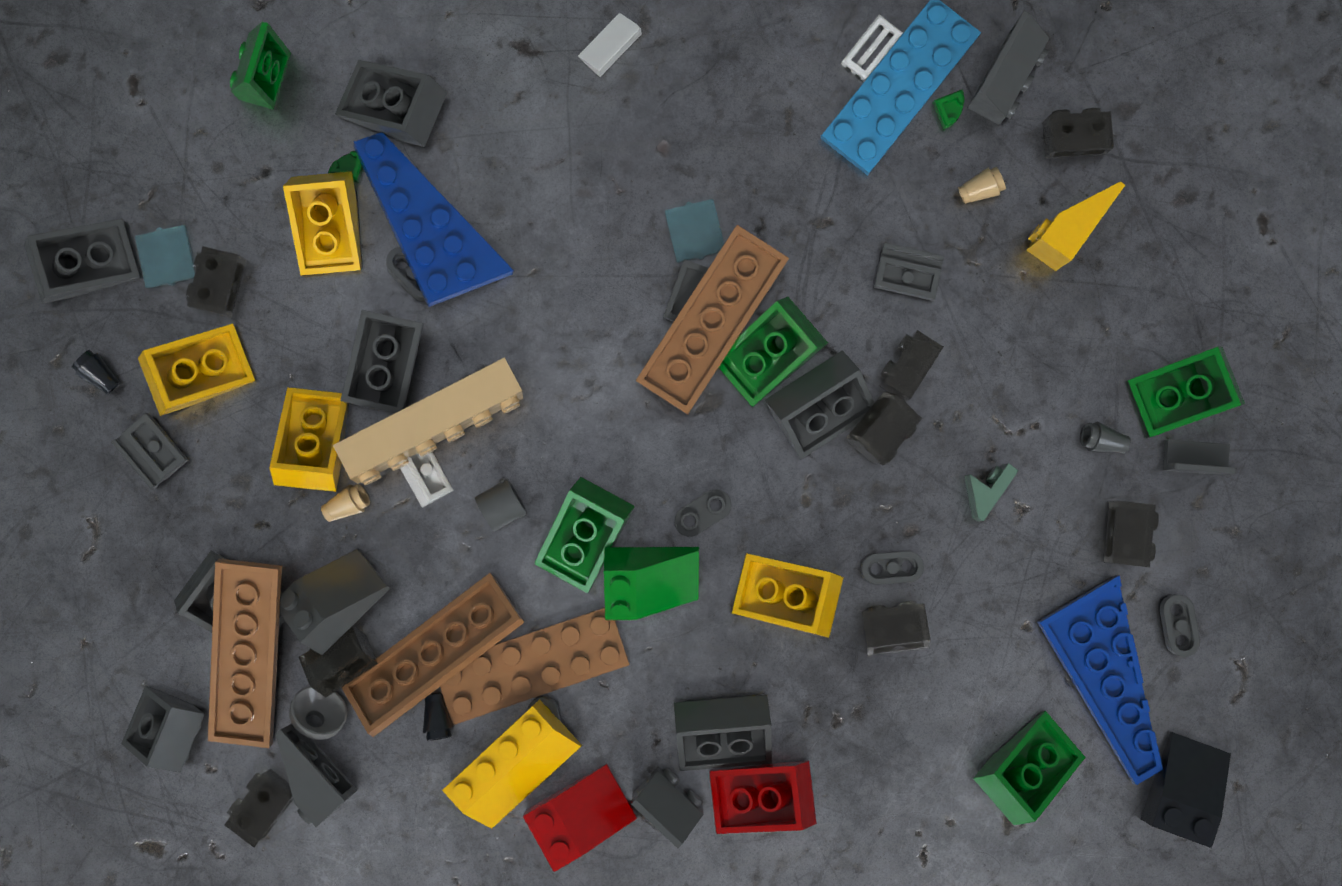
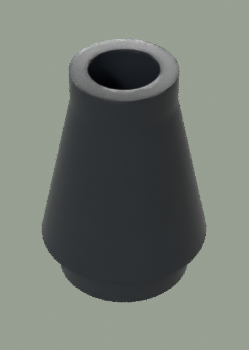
M87 350L72 365V368L76 371V376L102 390L106 395L110 394L120 384V381L113 375L98 353L94 354L92 351Z
M443 694L428 695L424 698L423 734H426L427 741L452 737L451 730L454 728L443 699Z

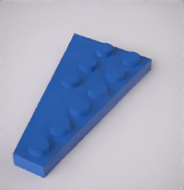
M383 132L354 141L353 147L428 307L513 275L514 270Z
M1115 575L1037 621L1130 780L1133 784L1138 785L1163 770L1156 735L1151 726L1148 700L1145 699L1142 686L1144 682L1134 638L1129 628L1128 611L1122 597L1120 575Z

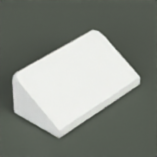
M619 13L578 57L601 77L642 35L641 28Z
M433 452L422 457L418 453L408 457L409 463L400 468L422 508L454 491Z

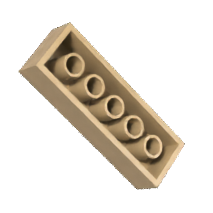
M504 357L334 444L333 447L349 478L357 484L363 483L368 485L381 478L380 472L388 468L395 471L409 463L408 457L417 453L421 457L437 449L436 443L447 439L448 442L454 441L465 434L464 429L473 424L476 428L481 427L492 421L491 416L500 410L505 414L518 408L520 400L523 399V392Z

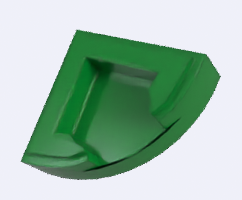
M963 89L933 101L943 131L950 128L962 113L965 101Z
M351 151L335 160L330 166L328 173L352 171L353 181L359 183L363 166L356 151Z

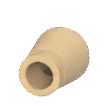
M987 167L958 187L964 204L999 196L1000 192L1006 189L1002 175L997 167L992 169Z
M350 484L326 502V504L322 505L321 511L325 519L331 522L364 512L365 508L370 505V500L365 489L360 484L354 486Z

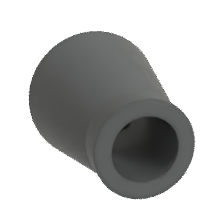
M1098 421L1087 423L1081 435V444L1087 447L1088 451L1119 452L1125 454L1129 450L1131 443L1130 436L1123 435Z

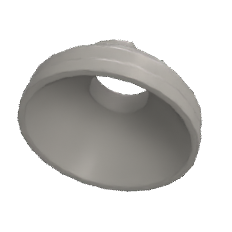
M319 685L307 686L298 691L292 699L289 709V718L294 728L300 734L315 740H323L335 736L344 726L348 715L347 706L342 697L334 690ZM308 715L318 716L322 721V726H310L306 722L305 717Z

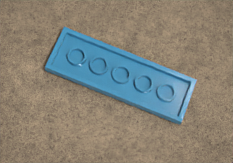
M930 0L821 135L820 139L868 176L977 40L981 32L942 1Z

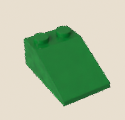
M261 22L249 32L246 42L241 44L239 49L240 62L237 71H233L231 75L230 88L231 92L239 100L274 110L291 52L268 23Z
M785 297L776 301L738 337L719 366V369L748 403L754 407L810 360L828 342L789 297Z
M1219 346L1128 380L1149 437L1245 404L1224 349Z
M580 477L569 490L534 564L588 594L604 566L605 547H614L635 506Z
M605 547V620H638L698 600L699 547Z
M1042 711L992 755L973 779L1013 825L1036 822L1086 757L1046 711Z

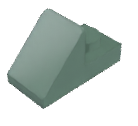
M1009 463L1002 464L1001 467L996 465L986 478V481L989 482L987 486L970 474L965 475L971 515L977 522L985 520L1019 470Z

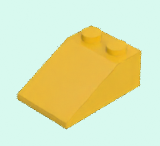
M352 171L291 177L283 185L300 275L361 270L358 207Z
M1120 181L1060 212L1051 220L1045 218L1028 237L1031 244L1026 251L1055 271L1072 261L1125 187V184Z
M233 324L143 350L138 357L160 416L193 406L255 381Z
M287 387L269 467L274 485L336 492L342 462L333 445L345 439L349 405L340 401L342 393Z
M746 553L732 614L829 638L844 577L823 570Z

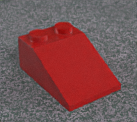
M809 761L779 762L709 771L716 834L799 831L817 824Z
M606 763L526 809L523 818L553 872L583 856L637 819V816Z

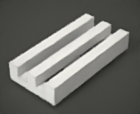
M879 14L843 59L841 65L851 69L854 75H859L860 79L865 82L902 36L903 32ZM879 25H882L884 29L857 63L853 62L852 59ZM891 32L893 34L892 38L866 70L862 69L861 67L888 33Z

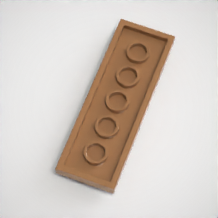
M736 225L639 374L636 382L688 415L789 258Z
M218 559L215 562L208 741L270 748L273 744L282 566L227 559Z
M489 573L341 685V688L366 732L374 737L524 623V620L496 578Z
M604 607L496 644L441 685L440 688L452 725H456L629 666L630 663L616 621L605 620Z

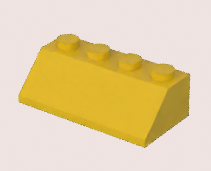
M539 699L442 791L464 815L492 829L574 754L582 744Z

